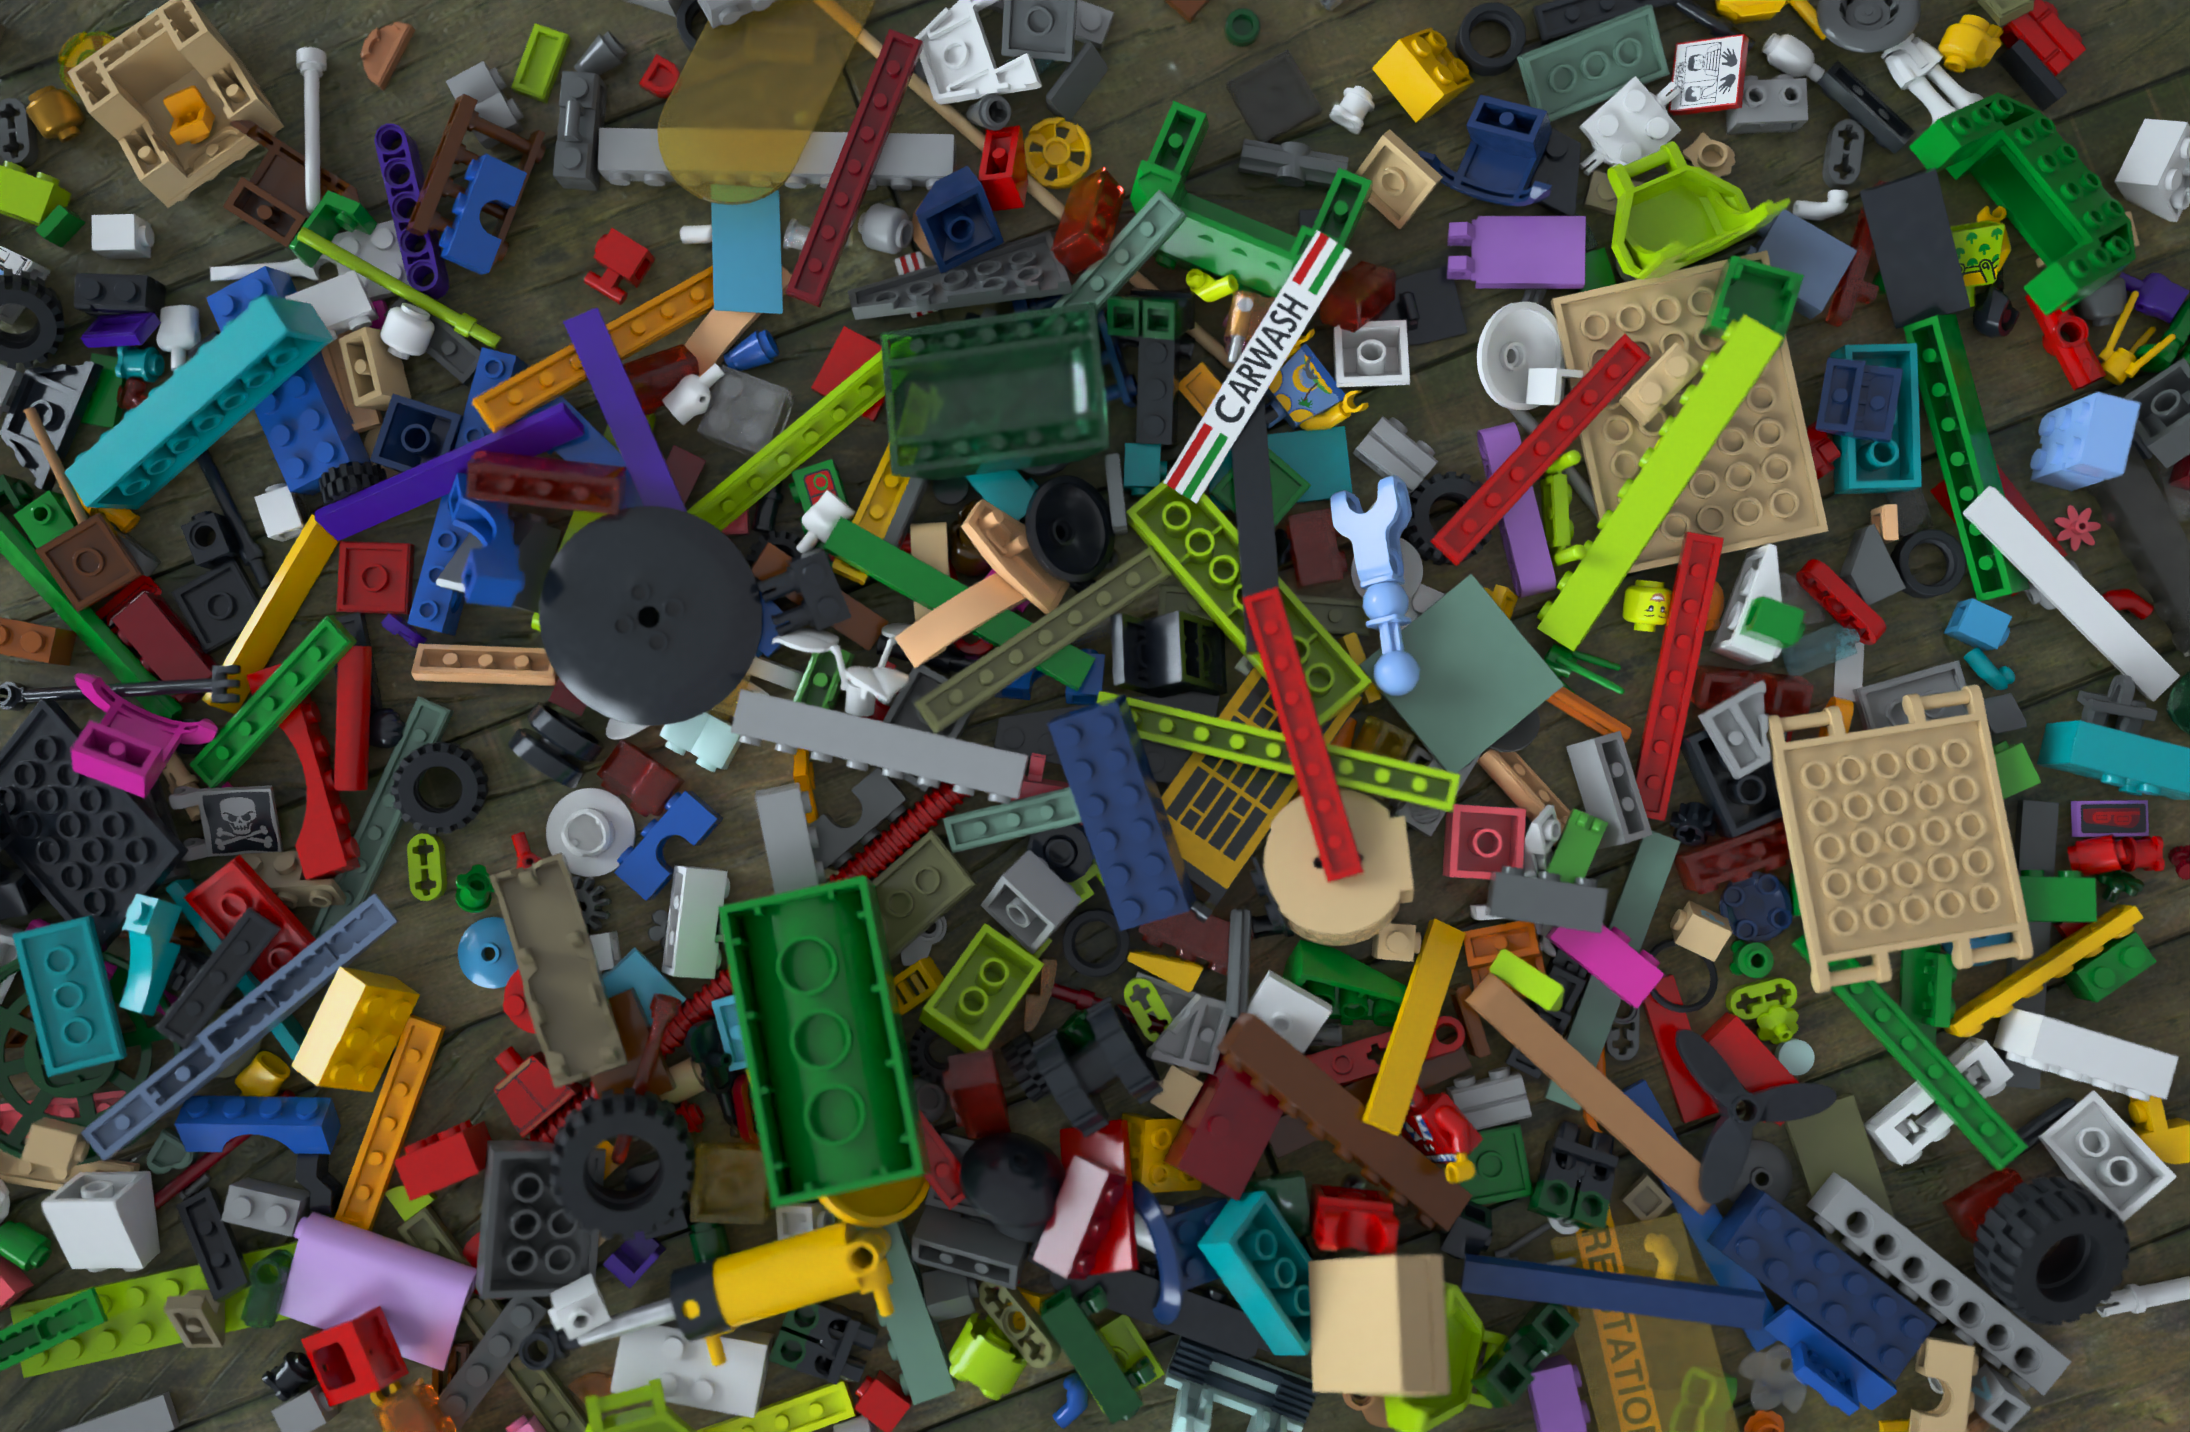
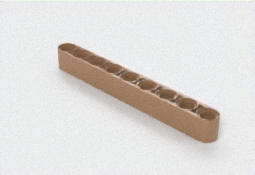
M1489 973L1465 1001L1689 1206L1704 1216L1713 1204L1706 1203L1700 1195L1698 1178L1701 1163L1506 985Z

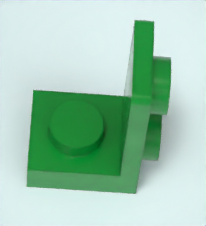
M328 190L302 228L306 227L323 238L332 241L341 227L350 232H354L356 229L371 235L378 224L361 203ZM298 232L290 243L289 248L304 265L313 268L323 253L297 240Z

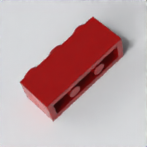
M1726 1012L1701 1035L1725 1060L1746 1092L1753 1093L1777 1085L1799 1083L1736 1015ZM1773 1122V1123H1775V1124L1781 1126L1784 1122Z

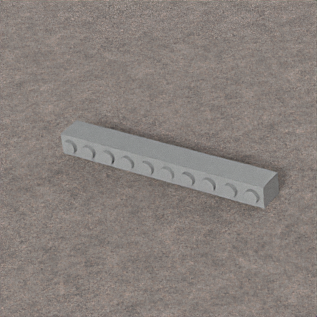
M599 128L598 171L609 183L620 186L629 185L630 181H644L645 184L650 186H664L666 182H679L680 185L687 187L700 186L701 182H714L718 186L735 187L736 183H750V186L755 188H769L771 184H785L786 187L792 189L805 188L806 184H820V187L826 189L848 132ZM889 133L867 190H874L877 186H891L892 189L898 191L911 190L912 186H926V189L930 190L937 180L956 171V141L954 134Z

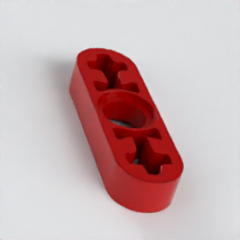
M1810 559L1797 572L1796 579L1800 586L1859 642L1873 645L1886 631L1887 627L1883 619L1823 562Z

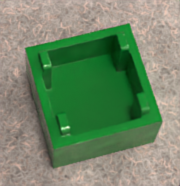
M1732 255L1723 265L1702 334L1721 339L1733 320L1740 322L1742 317L1746 315L1785 338L1804 275Z

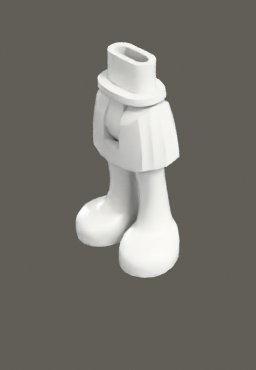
M1914 33L1897 46L1884 50V53L1881 55L1902 90L1909 89L1927 107L1933 119L1932 124L1944 115L1984 99L1979 94L1968 92L1951 78L1939 64L1944 55L1918 37L1914 38ZM1926 78L1932 81L1947 96L1953 107L1937 93Z

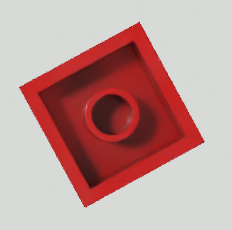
M469 1119L438 1133V1135L435 1133L404 1147L406 1154L395 1159L394 1162L410 1201L485 1170L487 1142L492 1141L484 1121L472 1125Z

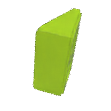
M1502 949L1489 968L1490 973L1546 1010L1560 1011L1564 987L1507 949Z

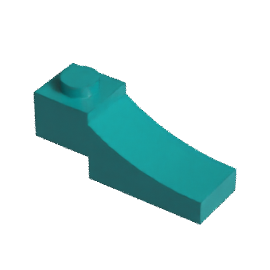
M136 894L133 903L127 910L126 921L122 928L129 931L130 967L124 995L119 1007L154 1016L181 947L169 941L183 907L157 898Z

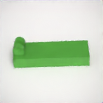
M1573 808L1545 872L1560 874V882L1575 884V877L1585 878L1608 823Z

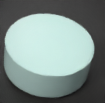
M1791 1038L1787 1042L1779 1043L1775 1050V1057L1792 1075H1803L1814 1064L1813 1049L1803 1040Z

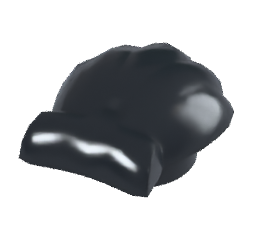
M381 708L370 714L369 746L378 748L397 746L403 737L402 731L405 728V723L400 719L398 712H395L392 708Z

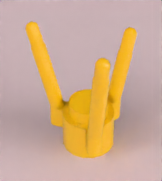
M2136 290L2131 293L2125 304L2124 310L2116 323L2106 347L2098 355V358L2102 361L2101 366L2106 373V376L2103 378L2116 385H2122L2127 377L2133 378L2141 367L2176 338L2174 334H2169L2137 360L2133 354L2138 347L2145 345L2155 333L2156 328L2152 326L2138 339L2129 351L2121 347L2113 351L2139 296V292Z

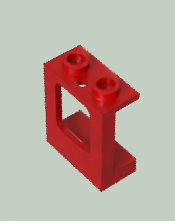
M381 1306L372 1308L351 1320L324 1330L320 1329L301 1339L329 1407L381 1390L409 1373ZM323 1365H325L327 1368L326 1372L322 1367Z

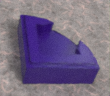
M389 613L381 622L385 629L393 635L399 634L412 647L417 648L419 643L424 644L427 640L412 625L407 624V621L401 616Z

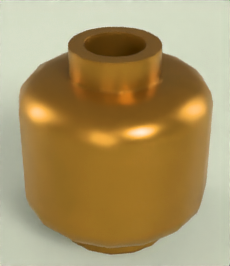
M50 85L37 90L29 96L30 103L27 106L26 112L44 138H59L63 143L81 134L78 128L83 124L85 116L67 90L56 89L54 85Z

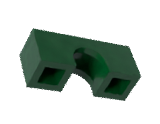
M1537 1302L1473 1376L1470 1382L1495 1408L1512 1406L1534 1381L1535 1377L1531 1374L1534 1368L1549 1354L1558 1352L1580 1324L1560 1304Z

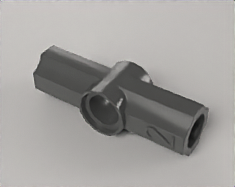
M1244 139L1238 172L1272 177L1276 182L1291 187H1302L1305 184L1330 188L1338 168L1347 171L1349 157L1312 151L1311 147L1299 142H1283L1281 145Z

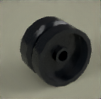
M537 702L527 718L530 725L538 733L530 729L518 728L508 742V746L523 760L551 779L569 788H576L585 775V771L575 758L584 762H594L604 749V746L575 720L546 704Z

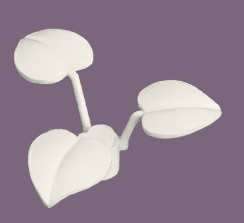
M892 623L882 628V635L889 637L879 665L874 669L859 666L845 669L841 649L837 645L839 637L825 630L817 631L815 628H799L781 637L777 635L772 639V644L778 642L804 652H833L841 678V690L847 691L845 712L850 715L861 717L873 715L876 696L887 703L898 690L908 684L909 677L906 674L894 669L885 668L892 647L898 644L895 637L912 624Z

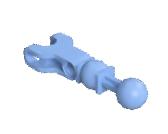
M1391 475L1379 481L1377 502L1370 511L1363 513L1359 499L1354 494L1343 490L1331 496V512L1334 528L1352 542L1357 573L1361 582L1360 586L1362 589L1367 590L1363 596V609L1366 616L1370 619V621L1366 622V627L1378 630L1380 634L1383 655L1379 657L1374 665V680L1384 693L1391 696H1402L1415 688L1419 681L1420 668L1417 661L1404 651L1400 627L1411 623V618L1404 616L1408 611L1409 598L1406 591L1400 586L1405 584L1400 536L1410 521L1412 509L1405 482L1399 476Z

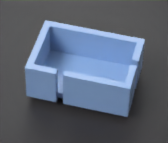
M2096 392L2048 412L2039 425L2038 432L2041 435L2040 444H2042V447L2037 449L2031 458L2030 468L2033 469L2030 481L2074 491L2104 481V479L2108 480L2123 475L2140 403Z

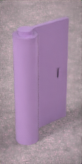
M312 1212L309 1217L303 1216L295 1230L294 1237L298 1238L278 1314L324 1330L351 1320L372 1308L381 1306L402 1357L444 1371L463 1309L476 1286L477 1269L316 1212Z

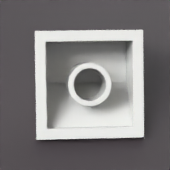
M1406 320L1334 323L1333 356L1334 377L1337 387L1410 385Z

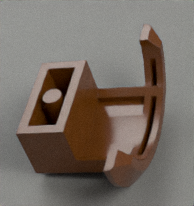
M250 120L231 121L230 125L269 151L249 181L243 177L240 178L224 203L223 208L289 248L290 243L311 215L305 207V156ZM320 166L321 200L329 190L361 203L357 188Z

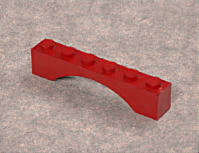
M281 664L246 675L252 696ZM310 693L279 727L285 732L297 751L303 766L307 786L306 812L302 830L295 846L305 880L327 879L359 868L358 857H360V848L356 839L351 837L348 823L351 821L349 810L341 802L338 790L334 788L335 770L331 768L328 758L331 755V748L326 737L321 734L318 724L321 721V714L315 702H312Z

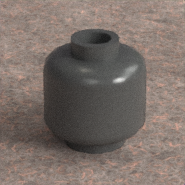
M2114 276L2098 290L2077 303L2078 317L2084 320H2092V326L2115 323V316L2121 315L2128 301L2125 280Z

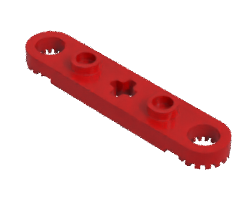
M1451 1016L1438 1018L1424 1062L1459 1051L1465 1040V1030L1459 1020ZM1440 1027H1453L1457 1033L1456 1041L1448 1045L1439 1042L1436 1033ZM1392 1031L1307 1055L1306 1057L1340 1086L1378 1075L1381 1064L1377 1065L1374 1059L1368 1060L1367 1056L1372 1054V1048L1378 1046L1380 1051H1386Z

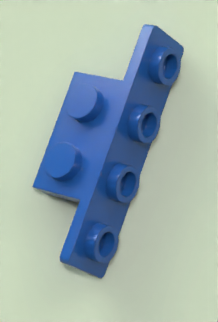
M1791 1304L1785 1305L1764 1321L1765 1330L1790 1348L1793 1363L1792 1370L1796 1378L1802 1384L1811 1386L1822 1395L1828 1404L1837 1406L1850 1416L1860 1408L1859 1402L1868 1409L1874 1410L1897 1393L1894 1383Z

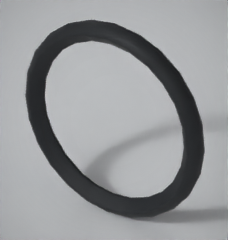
M1674 939L1665 940L1655 945L1649 954L1655 957L1665 948L1680 945L1675 944ZM1701 956L1710 973V986L1707 994L1697 1003L1691 1005L1671 1003L1664 999L1655 987L1650 992L1651 996L1661 1006L1671 1011L1691 1013L1702 1009L1713 999L1717 990L1718 975L1714 962Z

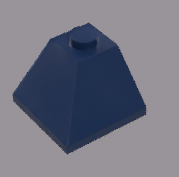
M968 166L937 180L915 212L941 274L1004 243L984 188Z

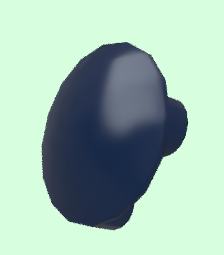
M1759 871L1742 873L1730 880L1722 891L1719 903L1720 914L1728 918L1732 934L1739 939L1750 942L1769 941L1781 934L1792 923L1790 894L1784 884L1774 875Z

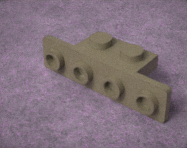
M297 851L241 854L243 859L288 909L306 906L326 908L330 905H344L347 897L335 880H305Z

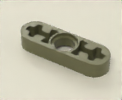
M983 1281L978 1291L981 1305L1028 1364L1034 1368H1043L1054 1364L1060 1357L1061 1347L1042 1318L1017 1287L1013 1290ZM995 1287H999L1000 1289L998 1293V1297L1000 1300H995L994 1298L996 1294ZM1016 1311L1021 1312L1026 1320V1326L1022 1332L1018 1331L1013 1324V1316ZM1040 1343H1044L1046 1346L1043 1350L1045 1356H1040L1039 1354L1041 1349Z

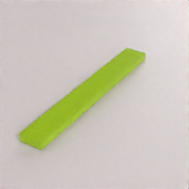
M908 329L902 332L687 510V512L709 522L720 531L726 528L929 359L914 335Z

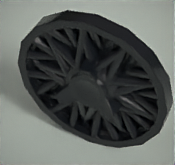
M1080 823L1031 834L1027 851L1030 849L1036 856L1044 859L1049 868L1062 881L1067 883L1074 882L1084 876L1092 865L1094 856L1084 826Z

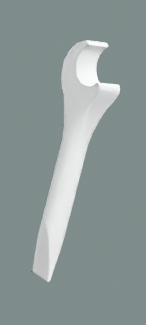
M322 254L313 268L304 265L297 258L286 262L210 267L211 281L238 280L267 266L289 273L292 277L309 279L319 284L324 282L319 276L320 267L327 262H332L336 265V262Z

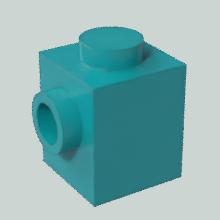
M1125 443L1124 491H1131L1132 497L1143 498L1167 477V461H1160L1161 444Z

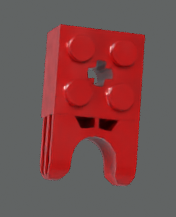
M1312 1183L1308 1228L1319 1249L1338 1251V1249L1356 1248L1361 1252L1396 1256L1399 1223L1393 1214V1203L1384 1191Z

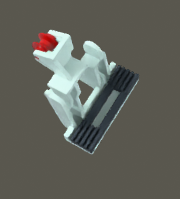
M1180 1336L1166 1371L1164 1383L1178 1389L1171 1432H1208L1211 1426L1213 1401L1252 1415L1246 1432H1287V1430L1302 1432L1303 1425L1307 1420L1306 1417L1309 1415V1410L1315 1401V1395L1317 1396L1318 1393L1313 1392L1312 1379L1252 1357L1245 1360Z

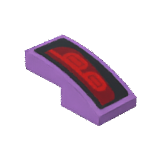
M2148 800L2071 801L2072 837H2100L2113 834L2114 837L2149 836Z

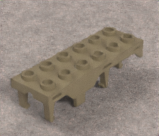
M558 853L541 859L529 868L509 869L490 875V881L498 897L522 977L524 995L534 1029L543 1049L554 1088H560L628 1065L629 1063L566 856Z

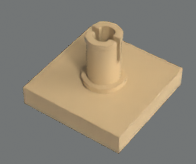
M1390 129L1383 134L1355 172L1356 175L1372 181V193L1368 202L1399 230L1407 224L1443 178Z

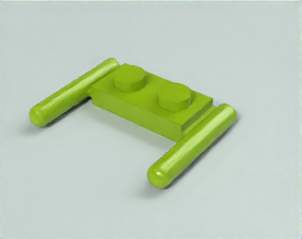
M1571 450L1559 456L1542 474L1545 476V479L1540 480L1543 529L1553 568L1581 559L1586 554V549L1583 545L1571 546V540L1574 535V525L1572 520L1569 519L1572 489L1567 484V474H1562V470L1580 462L1581 455L1576 450Z

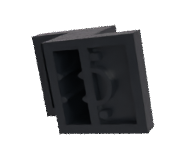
M1179 610L1147 620L1124 613L1111 616L1113 686L1157 698H1164L1191 690L1214 696L1227 693L1224 632L1215 622Z

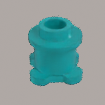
M118 346V361L115 367V373L118 378L126 377L127 381L134 382L138 377L144 378L147 382H155L163 374L165 367L164 358L155 347H147L145 350L132 346Z

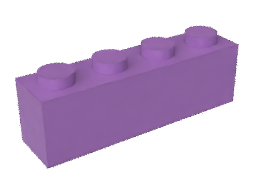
M1564 1355L1543 1359L1531 1372L1535 1379L1527 1388L1537 1432H1587L1585 1423H1590V1415L1586 1402L1579 1399L1577 1387H1582V1381L1576 1364L1571 1365Z

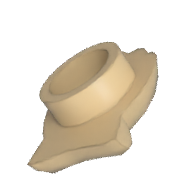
M1704 132L1682 152L1683 157L1691 161L1693 166L1700 167L1719 178L1729 175L1731 173V166L1735 164L1734 151L1726 144L1710 139Z

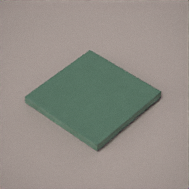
M1472 574L1468 575L1401 630L1404 651L1417 661L1420 668L1419 681L1412 691L1402 696H1391L1384 693L1377 686L1373 677L1374 665L1379 657L1383 655L1382 647L1359 665L1361 670L1369 677L1374 686L1446 772L1455 774L1564 686Z

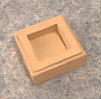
M1885 504L1870 511L1871 525L1875 524L1883 543L1888 544L1899 540L1897 504Z

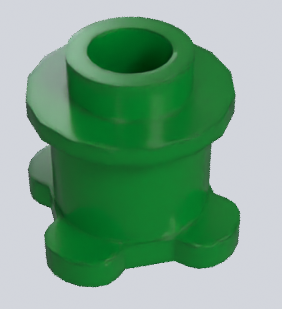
M480 864L473 865L471 871L466 874H459L456 878L455 884L458 888L455 894V901L464 911L480 913L490 906L492 900L491 892H495L485 866Z
M1741 940L1732 942L1730 950L1733 953V957L1729 965V970L1732 974L1737 976L1745 974L1751 978H1762L1771 971L1774 963L1773 954L1762 942L1748 944ZM1753 955L1756 956V962L1754 965L1751 964V958Z

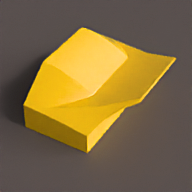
M1715 0V10L1717 14L1725 16L1733 21L1734 24L1770 20L1790 0Z

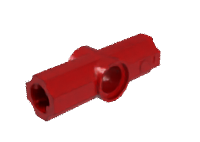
M2028 294L2025 299L2044 334L2042 338L2043 347L2047 353L2056 356L2073 391L2084 388L2105 377L2106 373L2087 339L2089 334L2087 323L2082 318L2075 316L2071 308L2065 312L2059 309L2046 316ZM2060 330L2069 335L2070 342L2065 341L2061 337Z

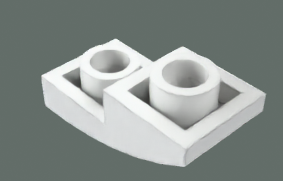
M1547 805L1531 823L1527 831L1523 858L1525 877L1538 878L1539 871H1546L1553 855V851L1550 848L1559 839L1561 834V824L1557 820L1554 805Z

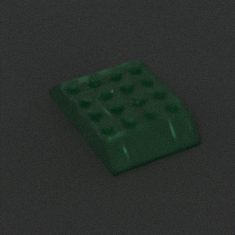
M1095 302L880 333L891 474L893 476L940 480L1076 462L1110 447Z

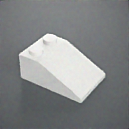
M1769 543L1746 553L1720 621L1721 625L1717 629L1709 651L1747 666L1770 662L1780 654L1782 649L1740 634L1752 599L1766 596L1782 602L1777 548L1775 545Z
M2095 1090L2086 1095L2038 1136L2066 1177L2081 1184L2116 1212L2123 1222L2177 1177Z

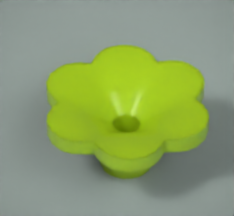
M1783 1005L1771 1007L1768 1013H1762L1756 1020L1759 1026L1756 1031L1758 1038L1762 1041L1770 1040L1773 1044L1789 1041L1798 1031L1796 1023L1799 1018L1798 1012L1794 1008L1785 1009Z

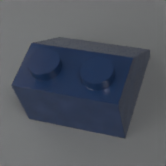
M393 393L370 462L402 473L453 451L463 416Z

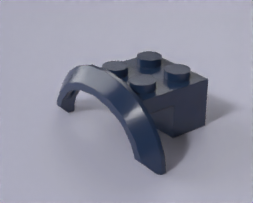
M1480 94L1466 125L1471 142L1457 173L1444 165L1435 154L1420 150L1418 152V155L1443 177L1440 180L1441 183L1465 195L1486 202L1506 206H1526L1547 199L1552 192V185L1534 181L1532 188L1528 189L1552 135V128L1546 110Z
M1132 1181L1134 1208L1143 1218L1148 1228L1158 1260L1161 1293L1158 1304L1153 1309V1314L1161 1325H1169L1178 1318L1181 1311L1183 1291L1220 1278L1197 1244L1224 1209L1227 1199L1202 1196L1174 1205L1175 1213L1165 1215L1152 1192L1142 1183Z

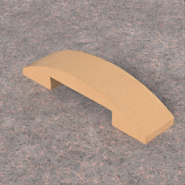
M781 265L783 296L792 274ZM713 308L685 343L676 360L691 374L700 377L715 363L719 366L724 361V354L761 313L716 311Z
M995 573L959 593L897 635L895 640L916 669L945 651L947 646L1007 609L1012 610L1028 599Z

